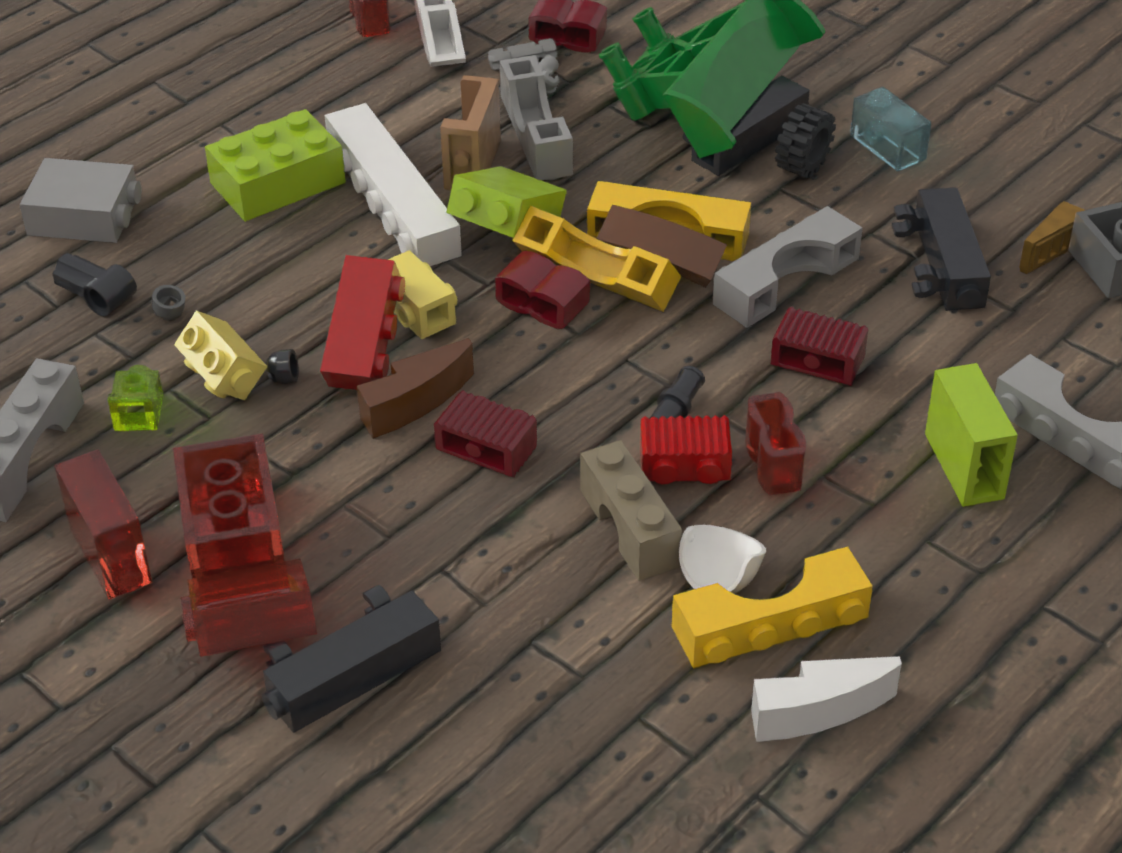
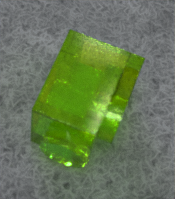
M134 365L128 371H116L112 393L108 394L107 399L114 431L158 429L164 396L159 370H151L144 365ZM128 406H144L145 412L126 413Z

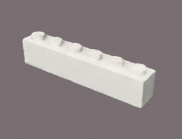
M363 103L324 115L326 130L342 145L344 169L350 175L357 193L362 192L366 197L371 212L373 214L377 213L380 216L386 233L393 235L398 241L401 253L410 250L422 262H426L430 266L461 257L459 223L451 214L446 213V206L368 105Z

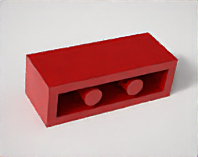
M345 255L320 372L328 387L357 390L358 385L387 376L389 369V355L386 354L388 340H394L397 331V316L394 315L397 301L401 302L405 293V278L400 275L394 260Z

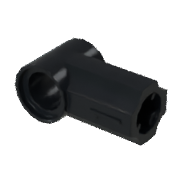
M65 253L57 260L56 268L52 273L56 285L83 297L88 307L103 317L108 316L137 291L135 279L121 265L114 264L105 269L69 253Z

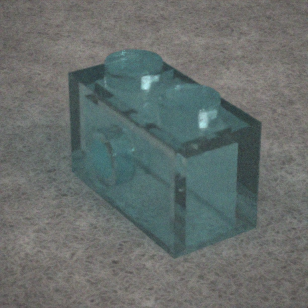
M882 86L854 98L850 135L898 172L926 160L932 122Z

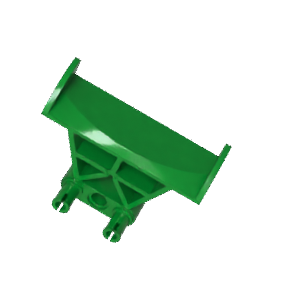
M745 0L743 3L677 37H674L671 33L666 34L654 13V9L649 7L636 14L632 19L648 44L646 51L633 66L629 63L619 43H614L602 50V53H599V57L603 60L613 77V90L631 120L643 118L655 109L670 108L698 157L702 158L733 148L736 144V139L730 132L796 50L802 44L823 37L826 31L814 12L801 0Z

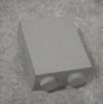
M44 158L19 204L26 234L30 236L117 243L123 228L129 226L131 211L134 205L138 204L141 200L142 187L140 181H136L133 165Z

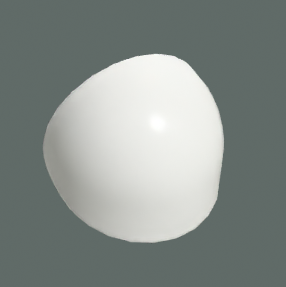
M713 525L689 526L681 537L679 562L686 580L694 589L718 583L729 592L735 594L753 580L766 554V548L758 540L732 529Z

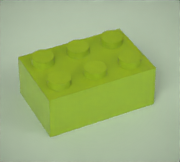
M306 109L292 112L283 118L266 124H259L253 129L234 136L224 137L215 143L205 146L210 183L244 222L346 183L342 145Z

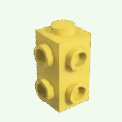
M410 250L388 259L395 261L400 275L405 278L404 297L401 302H396L394 311L404 327H409L422 340L456 324L455 306L457 305V296L449 283H444L433 273L428 263L422 262Z
M197 310L174 344L185 356V365L200 374L206 380L204 383L206 389L220 398H226L229 395L245 400L268 367L226 321Z

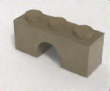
M622 440L580 453V491L599 520L613 516L619 536V552L637 580L641 581L679 568V547L682 528Z

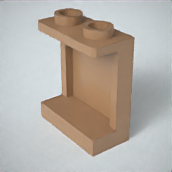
M467 75L462 77L460 82L462 120L444 118L440 127L444 189H452L454 175L491 168L501 142L499 79Z

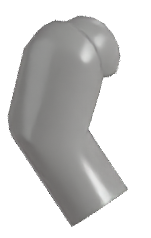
M547 55L539 62V65L544 73L546 93L551 94L555 92L559 84L558 75L554 78L551 76L558 69L559 63L555 57Z

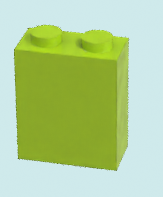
M502 166L454 175L446 213L514 238L530 206L561 217L567 190Z
M977 363L935 370L925 435L960 503L964 507L1005 499L1018 434Z

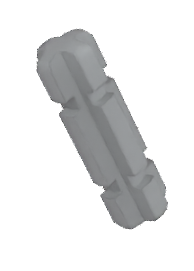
M553 39L540 40L538 45H535V42L509 46L506 48V51H503V48H498L488 52L489 64L492 70L495 71L500 70V60L535 55L539 62V58L543 59L547 55L557 57V47Z

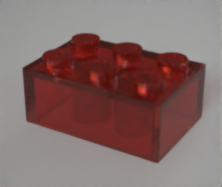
M263 434L173 448L185 546L193 583L286 567Z

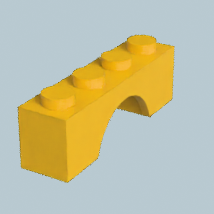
M598 181L587 208V234L594 238H597L611 206L616 205L665 219L727 244L721 257L722 260L736 261L743 256L749 236L751 202Z
M533 206L529 207L512 240L521 251L536 252L547 257L556 266L563 265L574 268L588 277L590 283L664 312L681 278V275L669 259L635 246L631 249H623L607 244L579 230L564 218Z
M847 546L805 558L803 578L800 583L789 593L777 598L756 600L740 597L729 592L718 583L673 595L672 629L693 668L710 663H720L734 656L755 650H765L775 644L800 637H810L820 631L841 625H851L859 620L868 618L873 586Z

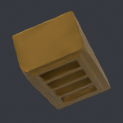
M1065 201L1060 203L1025 239L1019 271L1028 274L1068 252L1076 212L1084 211V209Z

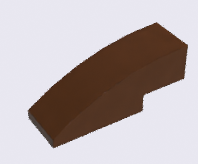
M616 205L611 206L596 238L619 248L631 249L635 246L669 259L681 277L705 288L710 283L727 244L682 225Z
M469 338L391 362L390 376L357 386L360 418L372 439L395 431L423 417L443 404L464 386L474 375L473 345Z

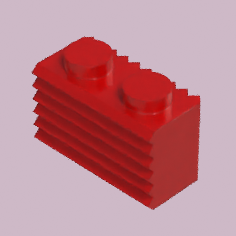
M681 415L677 418L661 416L659 419L655 416L650 419L644 416L641 418L640 424L641 470L649 481H655L659 484H670L674 481H700L705 484H713L718 481L731 480L732 447L729 418L725 415L721 418L716 415L712 418L707 415L703 418L699 415L695 418H692L690 415L686 418H683Z

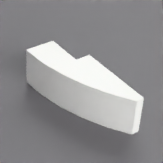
M415 0L419 29L430 66L466 63L456 8L452 0Z
M900 656L801 661L799 677L754 679L751 711L756 742L789 739L821 732L850 722L875 710L897 694L901 670Z

